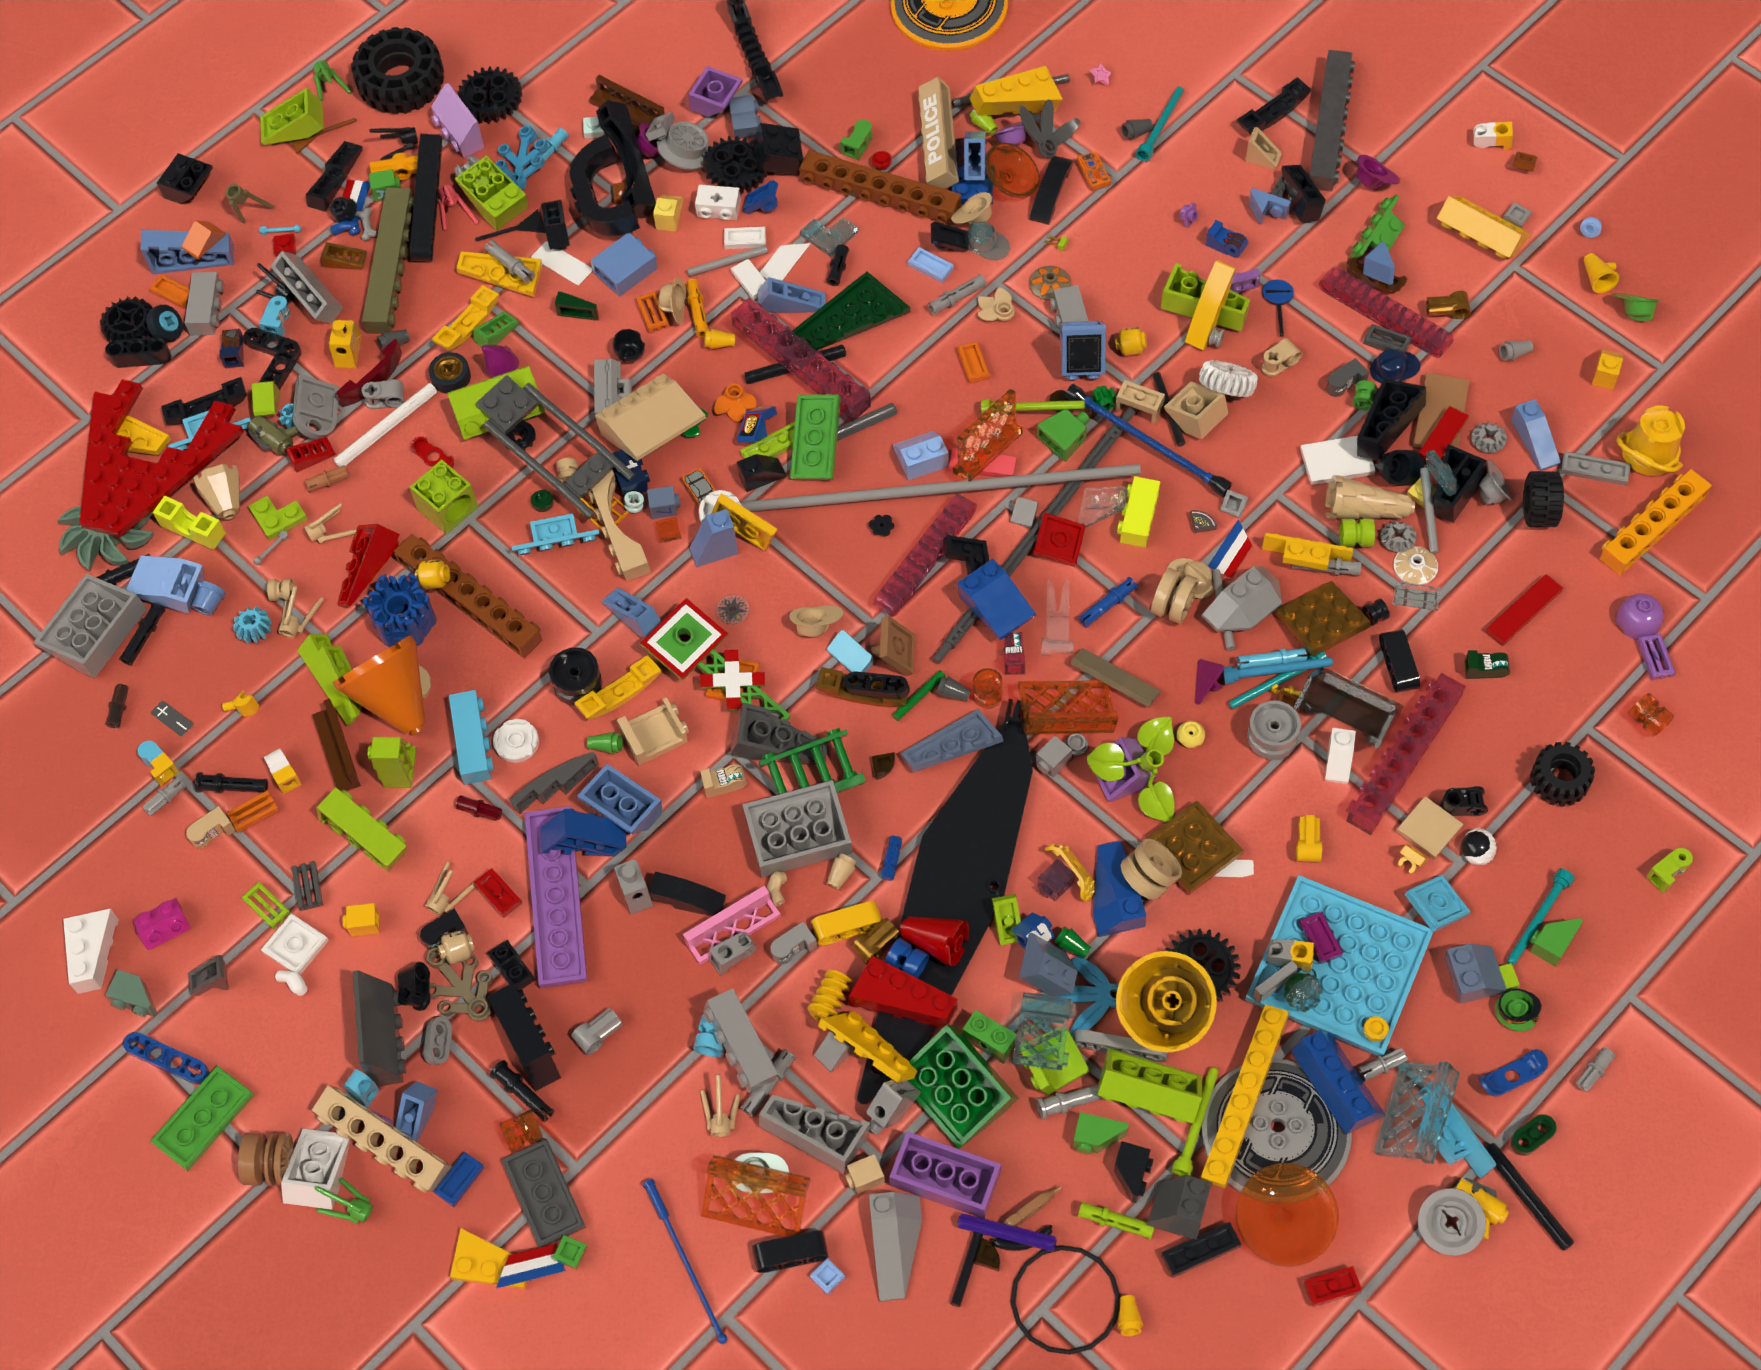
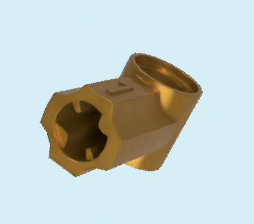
M1455 291L1449 296L1427 297V315H1452L1455 319L1468 317L1471 310L1467 292Z
M886 917L868 934L864 933L853 942L851 948L867 965L872 956L879 958L883 953V949L900 932Z

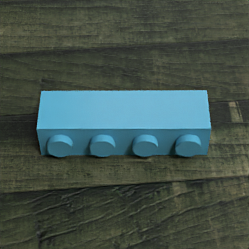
M476 690L449 695L459 769L464 785L492 780L490 771L494 770L492 757H488L487 752L491 750L489 737H485L484 731L488 730L486 717H482L481 711H485L483 698L478 697Z

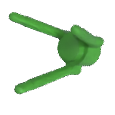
M321 60L314 64V79L321 101L323 96L320 81L332 83V76L347 93H351L348 86L336 74L334 69L330 68L326 61Z
M340 1178L339 1182L354 1194L358 1200L354 1198L349 1202L326 1189L315 1186L314 1189L317 1192L348 1207L347 1212L350 1215L317 1208L316 1211L318 1213L350 1220L356 1224L359 1221L365 1223L373 1209V1205L369 1203L371 1199L362 1195L344 1178Z

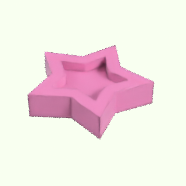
M1102 64L1090 70L1094 75L1095 83L1101 82L1105 86L1109 85L1108 76L1111 72L1105 70Z

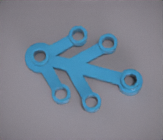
M523 126L519 131L521 144L518 157L512 153L508 144H502L498 148L501 157L507 158L515 166V172L513 173L508 169L507 163L502 159L495 163L522 191L527 186V178L537 169L544 166L545 161L540 154L548 149L545 140L539 139L534 144L535 148L527 154L529 144L537 139L535 130L529 126ZM531 162L532 165L524 170V167Z

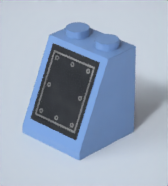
M1103 321L1060 322L1062 376H1066V379H1079V375H1087L1089 379L1100 378L1101 374H1105L1106 324Z

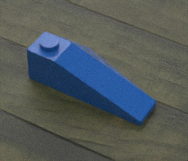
M1121 840L1098 845L1093 918L1099 937L1143 928L1146 923V912L1141 895L1130 886L1121 871L1120 865L1122 860L1126 858Z

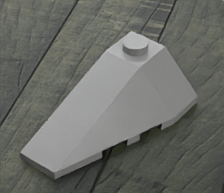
M898 1192L869 1194L880 1302L903 1300L906 1297L922 1225L920 1196Z

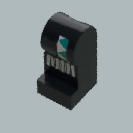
M453 909L424 926L420 932V937L424 946L430 950L441 945V938L445 934L462 930L466 934L469 933L458 913Z

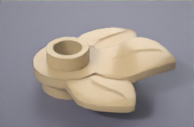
M999 287L996 290L995 297L979 296L978 304L981 311L978 313V317L985 321L997 319L1008 321L1012 319L1015 309L1011 304V295L1005 289Z

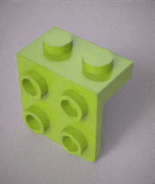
M1067 1030L1058 1033L1034 1048L1028 1042L1019 1047L1023 1054L1019 1056L1021 1062L1026 1069L1030 1068L1034 1075L1030 1077L1033 1085L1037 1090L1041 1089L1047 1095L1075 1081L1089 1071L1071 1033Z

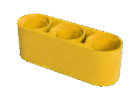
M868 901L820 915L811 921L817 944L825 946L869 933L882 921L877 903L875 901Z

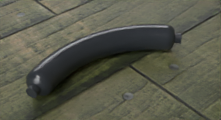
M1045 1226L1039 1233L1051 1235L1053 1226ZM1000 1238L992 1239L995 1247L1007 1251H1022L1033 1248Z

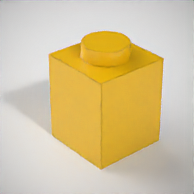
M375 903L346 906V915H343L344 929L349 931L351 937L380 934L379 910Z

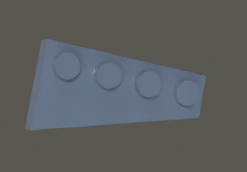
M977 709L901 752V756L913 772H917L1003 742V737L983 713Z

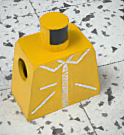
M333 321L329 347L335 368L356 369L362 335L355 321Z

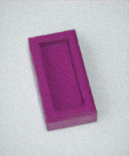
M1322 912L1300 920L1299 924L1310 943H1314V953L1320 965L1343 955V951Z

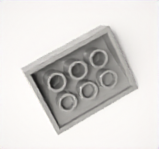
M86 574L33 643L77 671L96 678L147 608L137 594Z
M833 780L742 804L762 877L770 876L776 871L785 872L838 857L840 853L845 855L852 853L850 836Z

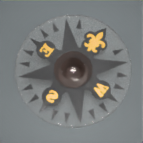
M728 595L718 602L716 614L726 624H737L748 616L749 604L739 595Z

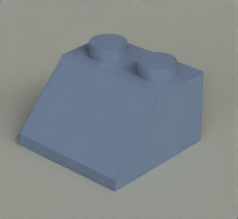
M1029 933L1019 978L1052 997L1073 994L1078 971L1067 953L1039 936Z
M1467 944L1447 949L1445 962L1459 1004L1502 994L1507 991L1492 946Z

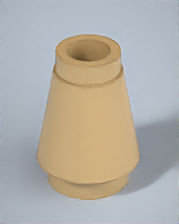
M840 853L838 858L835 857L826 884L839 890L856 869L854 867L856 861Z

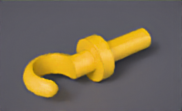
M1278 684L1272 686V692L1278 694L1280 691L1275 689L1278 687ZM1293 686L1281 689L1294 696L1303 698L1307 696L1306 692L1293 690Z

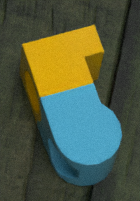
M144 741L139 745L137 750L144 764L153 767L150 773L160 786L179 773L175 764L156 743Z

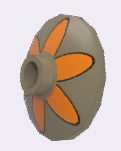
M1043 266L1033 272L1029 285L1030 290L1035 296L1042 300L1050 301L1053 298V289L1069 287L1071 282L1067 272L1060 267Z

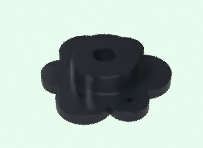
M876 515L875 520L869 522V527L873 530L874 535L881 534L885 537L890 534V530L894 529V523H892L890 515Z

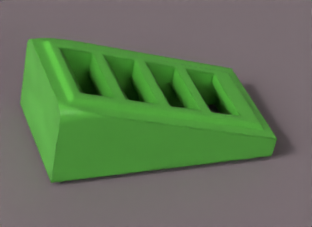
M504 311L473 330L474 342L480 347L483 345H497L519 325V321Z

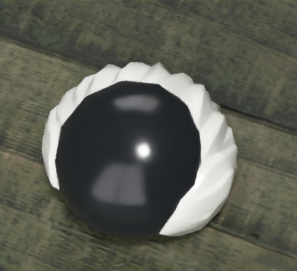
M1480 828L1466 833L1460 846L1466 860L1472 865H1487L1493 860L1497 850L1496 841L1492 834Z

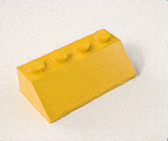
M1460 195L1449 196L1437 217L1438 220L1442 221V226L1450 230L1453 228L1459 230V235L1469 240L1471 237L1478 241L1477 244L1485 249L1490 247L1496 250L1495 254L1504 259L1515 257L1531 236V233Z

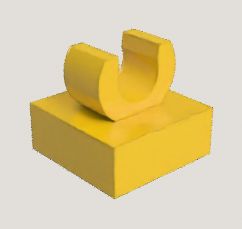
M1405 845L1400 852L1405 857L1399 860L1398 865L1403 866L1405 861H1410L1412 867L1409 873H1414L1418 865L1424 866L1429 858L1411 845Z

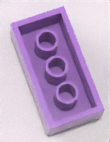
M907 1131L889 1177L890 1186L985 1219L1001 1175V1164Z

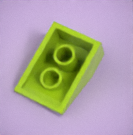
M306 87L260 116L261 143L267 145L305 139L319 133L324 129L322 101Z

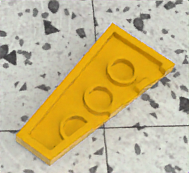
M461 251L457 272L534 297L542 268V260L513 256L523 261L524 266L535 273L533 280L527 276L531 281L530 283H525L519 276L510 273L509 268L491 254Z
M852 1011L821 1018L818 1027L824 1031L827 1029L833 1031L836 1034L835 1039L841 1043L847 1041L855 1047L854 1052L860 1057L872 1059L874 1061L873 1066L897 1083L914 1079L917 1070L890 1043L886 1042L878 1034L877 1030L870 1027L860 1014Z

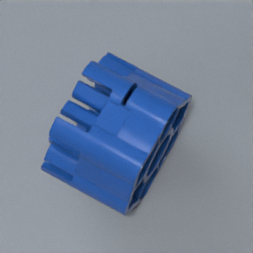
M409 573L410 582H408L406 575L400 576L398 582L394 576L390 575L387 577L386 574L378 578V582H376L375 588L377 591H372L368 594L371 602H369L367 597H364L363 603L371 622L387 647L395 645L412 635L418 646L436 624L437 618L428 594L422 590L414 574Z

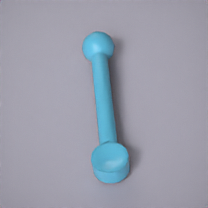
M300 225L282 228H266L262 226L259 228L261 235H266L268 232L295 231L299 233L301 231Z

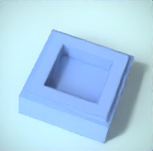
M828 1258L809 1275L827 1296L846 1278Z

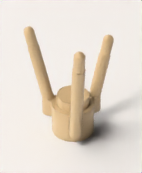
M341 503L304 527L312 542L318 540L321 544L327 540L356 533L357 529L324 536L327 531L323 524L340 512L339 509L343 506Z
M294 586L290 600L285 601L278 632L288 638H295L297 633L302 634L304 627L320 607L324 598L321 597L302 623L299 624V619L291 616L297 592V586Z
M450 862L445 863L435 888L425 905L427 909L439 916L443 912H450L459 901L475 888L474 883H472L452 902L448 903L449 897L443 894V891L453 874V870L448 871Z
M717 1074V1114L713 1115V1119L705 1090H701L700 1093L707 1119V1131H711V1136L726 1137L730 1135V1130H735V1118L740 1094L735 1096L730 1119H728V1115L722 1113L721 1076Z

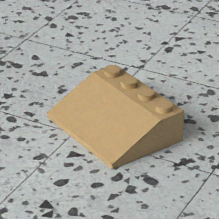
M664 373L595 415L601 436L637 461L706 419L705 414L678 383Z

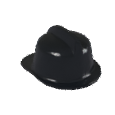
M1394 450L1388 452L1381 457L1378 464H1375L1380 476L1392 485L1415 484L1421 478L1420 469L1425 468L1422 456L1413 450Z

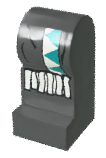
M1354 358L1329 375L1326 390L1331 396H1342L1346 389L1357 382L1368 380L1369 371Z

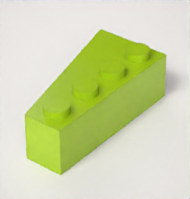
M1175 263L1163 290L1161 309L1193 318L1207 281L1198 277V273L1192 270L1188 272L1182 269V265ZM1229 290L1226 303L1221 308L1216 325L1241 332L1248 317L1250 299Z

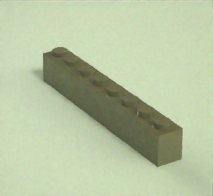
M386 188L362 319L365 331L368 334L392 331V326L396 325L395 309L399 308L398 292L402 290L401 275L405 273L404 258L408 256L407 242H410L411 239L410 225H412V212L414 208V197L411 188Z

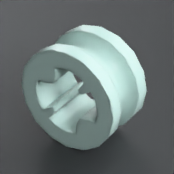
M637 491L628 492L624 497L625 510L631 513L640 512L643 509V495Z

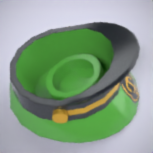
M1514 988L1503 992L1495 1004V1013L1498 1020L1507 1028L1520 1032L1528 1031L1537 1024L1542 1005L1539 998L1525 989Z

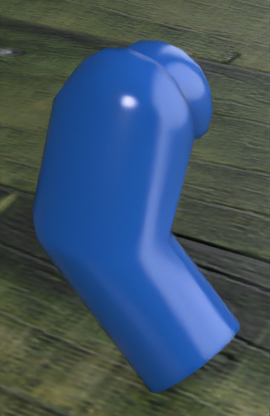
M342 221L330 226L334 236L348 230L352 236L361 232L359 223L356 221Z

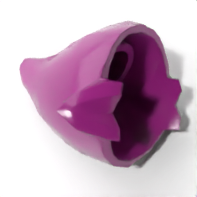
M506 345L482 346V351L485 355V369L489 377L493 378L517 370L519 359L512 352L511 348Z

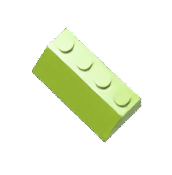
M529 366L447 393L464 440L489 432L483 425L490 418L476 406V402L506 375L522 389L527 383H530L538 390ZM540 403L537 404L538 406L524 419L545 413L544 407Z
M1108 1048L1099 1080L1098 1096H1102L1107 1101L1126 1103L1131 1108L1146 1109L1155 1115L1170 1116L1179 1122L1194 1123L1202 1100V1075Z

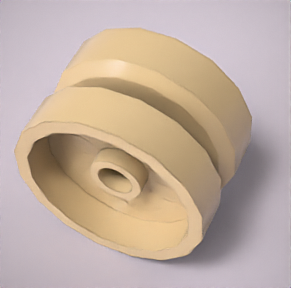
M1168 568L1156 590L1151 613L1164 617L1169 611V620L1181 625L1193 604L1199 579L1186 575L1181 580L1179 571Z
M1149 838L1143 840L1134 852L1122 860L1120 865L1122 874L1130 886L1140 895L1151 900L1159 899L1167 891L1168 887L1174 885L1182 876L1181 866L1171 851L1158 841Z

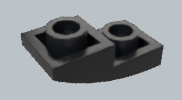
M508 940L488 952V955L509 985L514 983L517 991L535 981L534 976Z

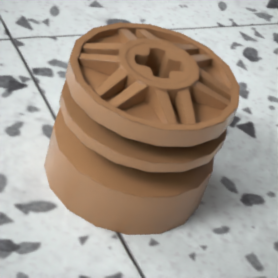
M245 1133L241 1140L238 1154V1174L242 1185L259 1186L266 1180L269 1186L276 1185V1183L278 1186H281L294 1151L292 1136L289 1133H283L280 1136L277 1133H272L267 1140L264 1133Z

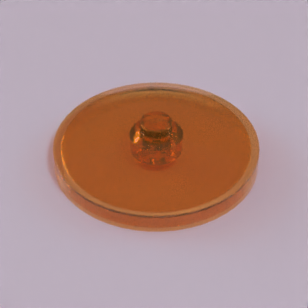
M1278 1163L1259 1170L1245 1183L1237 1200L1236 1222L1243 1241L1255 1255L1274 1265L1296 1267L1315 1260L1327 1250L1337 1232L1339 1212L1332 1190L1317 1173L1301 1165Z

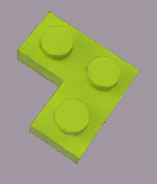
M265 496L248 505L269 541L278 537L280 532H287L308 520L297 501L276 510L269 497Z

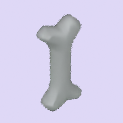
M368 207L363 211H357L355 215L362 220L364 232L361 238L364 241L378 236V231L372 229L370 222L372 209Z

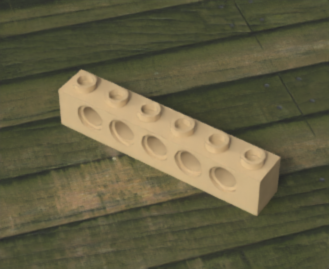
M328 1085L312 1109L318 1115L317 1119L327 1126L332 1124L337 1128L336 1133L346 1139L351 1137L357 1141L355 1146L365 1152L370 1150L376 1154L374 1158L385 1166L388 1163L392 1165L397 1175L404 1179L409 1177L415 1181L413 1185L422 1192L426 1193L427 1190L434 1191L452 1167L445 1160L385 1121L338 1087ZM344 1108L345 1117L340 1120L338 1114L340 1109ZM363 1121L365 1128L363 1132L359 1133L358 1124ZM380 1134H382L384 1136V1142L379 1147L377 1144V1138ZM400 1147H402L404 1154L403 1157L400 1160H398L396 1157V1152ZM421 1160L423 1169L420 1173H417L415 1167L417 1162Z

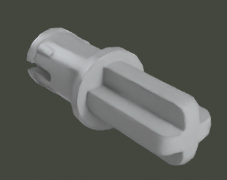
M176 777L162 790H157L158 793L142 806L144 811L150 816L155 814L165 804H170L171 799L183 789H186L185 784Z
M1603 1047L1595 1059L1587 1063V1069L1576 1081V1085L1580 1090L1589 1091L1597 1079L1605 1075V1069L1616 1058L1610 1049Z
M1402 1048L1382 1057L1379 1055L1376 1060L1358 1067L1359 1073L1362 1074L1368 1070L1370 1071L1361 1076L1365 1082L1382 1073L1388 1074V1070L1407 1062V1055Z

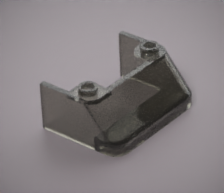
M1322 667L1308 676L1294 709L1299 710L1304 707L1303 711L1310 715L1323 712L1363 731V735L1366 737L1365 740L1379 749L1388 738L1404 706L1351 679Z

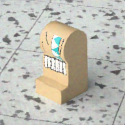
M735 764L724 769L720 768L712 771L709 768L700 770L706 798L742 789L747 784L742 765Z
M218 806L191 824L186 831V835L195 848L203 849L210 844L212 839L223 832L229 836L236 830Z

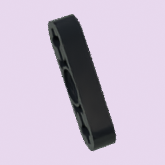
M854 671L847 674L844 679L847 691L853 695L903 699L910 692L909 684L903 676ZM856 680L859 681V683H856L855 686H852L851 683H855ZM874 682H883L881 688L877 690L871 688ZM899 684H902L903 687H900L899 690L896 691L895 688H898Z

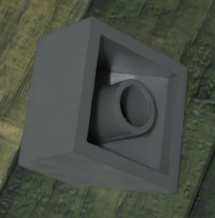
M1188 1175L1160 1182L1147 1225L1197 1240L1212 1182Z

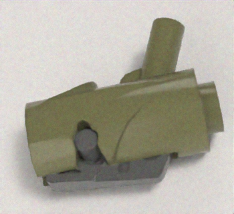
M262 415L254 417L248 424L250 436L264 451L272 449L280 456L287 454L285 449L293 446V439L291 437L301 433L296 426L289 429H279L275 422Z

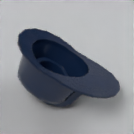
M1395 349L1382 352L1378 358L1374 359L1370 366L1371 376L1379 383H1382L1384 378L1395 381L1405 380L1415 376L1420 370V362L1415 355L1407 351L1404 354Z

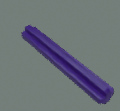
M961 1214L958 1220V1228L1047 1251H1054L1057 1239L1055 1236L967 1214Z

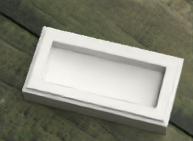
M765 227L724 228L725 249L757 248L766 245Z
M747 259L732 267L731 273L749 296L755 300L758 298V290L766 280L750 260Z

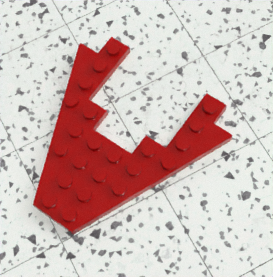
M122 379L113 395L94 392L79 522L82 528L117 537L123 536L156 508L164 496L169 497L243 434L242 426L229 423L236 411L234 406L214 401L187 450L166 447L158 463L125 456L132 441L130 437L117 435L118 430L143 390L141 384Z

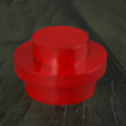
M878 151L872 156V164L877 170H886L892 163V157L886 151Z

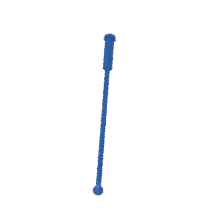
M647 1180L643 1183V1187L647 1190L659 1218L664 1220L718 1334V1342L725 1344L728 1338L722 1333L668 1219L669 1213L656 1188L655 1180Z

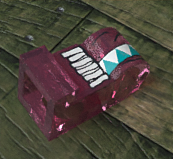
M1012 632L1004 638L1005 675L1025 674L1022 632ZM1009 666H1019V667H1018V668H1010Z

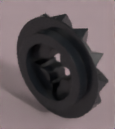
M521 421L508 434H505L524 451L528 446H532L533 441L536 440L534 427L525 421ZM515 435H517V436H521V435H522V436H523V439H522V440H521V439H517V440H516Z

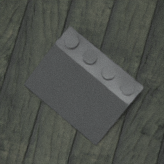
M355 970L353 971L359 1064L366 1075L375 1082L377 1087L403 1083V1074H406L405 1059L401 1057V1051L405 1050L403 1036H400L399 1031L400 1028H403L402 1015L398 1014V1006H401L398 1001L399 991L396 992L391 983Z

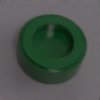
M538 490L531 497L532 506L538 512H546L554 504L552 494L547 490Z

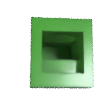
M868 120L857 121L849 138H842L840 141L841 154L860 160L872 140V125Z

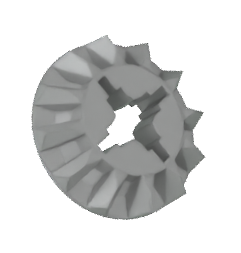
M1488 421L1485 424L1479 423L1473 429L1471 439L1474 446L1480 451L1496 453L1506 445L1507 435L1504 428L1498 427L1497 423L1495 425L1490 424ZM1486 433H1488V435H1492V434H1493V435H1494L1493 440H1492L1490 437H1489V438H1485V437H1486Z
M1395 520L1393 523H1387L1382 528L1380 538L1383 545L1389 550L1404 552L1414 546L1417 532L1413 530V525L1409 526L1405 521L1401 523ZM1395 532L1398 534L1403 533L1402 538L1400 536L1394 537Z

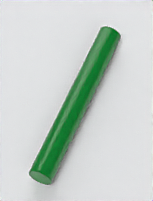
M939 670L906 701L905 706H901L892 714L893 718L899 721L941 681L942 676L945 677V674Z

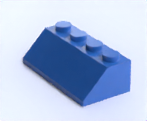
M1319 1030L1298 1042L1291 1053L1346 1135L1386 1115L1333 1036L1326 1031Z

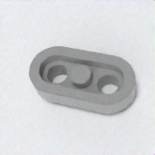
M437 1017L430 1020L427 1024L423 1054L425 1060L431 1065L442 1064L449 1057L452 1025L445 1017Z

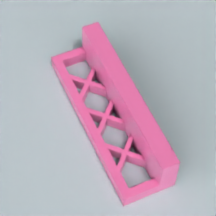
M762 886L687 931L683 936L686 945L699 965L709 960V952L700 956L695 948L702 943L711 944V948L718 945L722 941H717V936L722 931L732 932L731 937L735 933L746 932L748 935H751L778 919L781 915L771 901L768 890L765 886ZM765 905H768L772 911V914L766 918L757 916L758 909ZM742 919L752 920L750 927L746 930L737 928L738 921Z

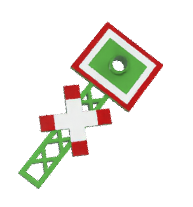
M687 598L640 642V645L646 649L649 655L654 656L682 681L696 667L704 673L700 674V689L722 688L726 692L727 711H740L743 703L751 704V699H761L764 701V708L772 713H778L782 717V721L783 719L787 721L790 719L791 715L758 688L765 687V672L741 673L739 672L738 650H724V658L714 650L728 636V633ZM681 634H687L690 636V640L683 642L678 637ZM710 655L714 659V664H703L702 661ZM725 670V673H718V671ZM740 687H747V693H740Z

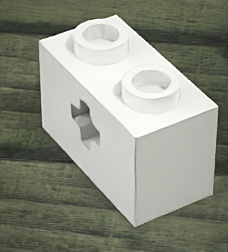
M699 185L695 201L697 217L737 220L741 202L739 188Z

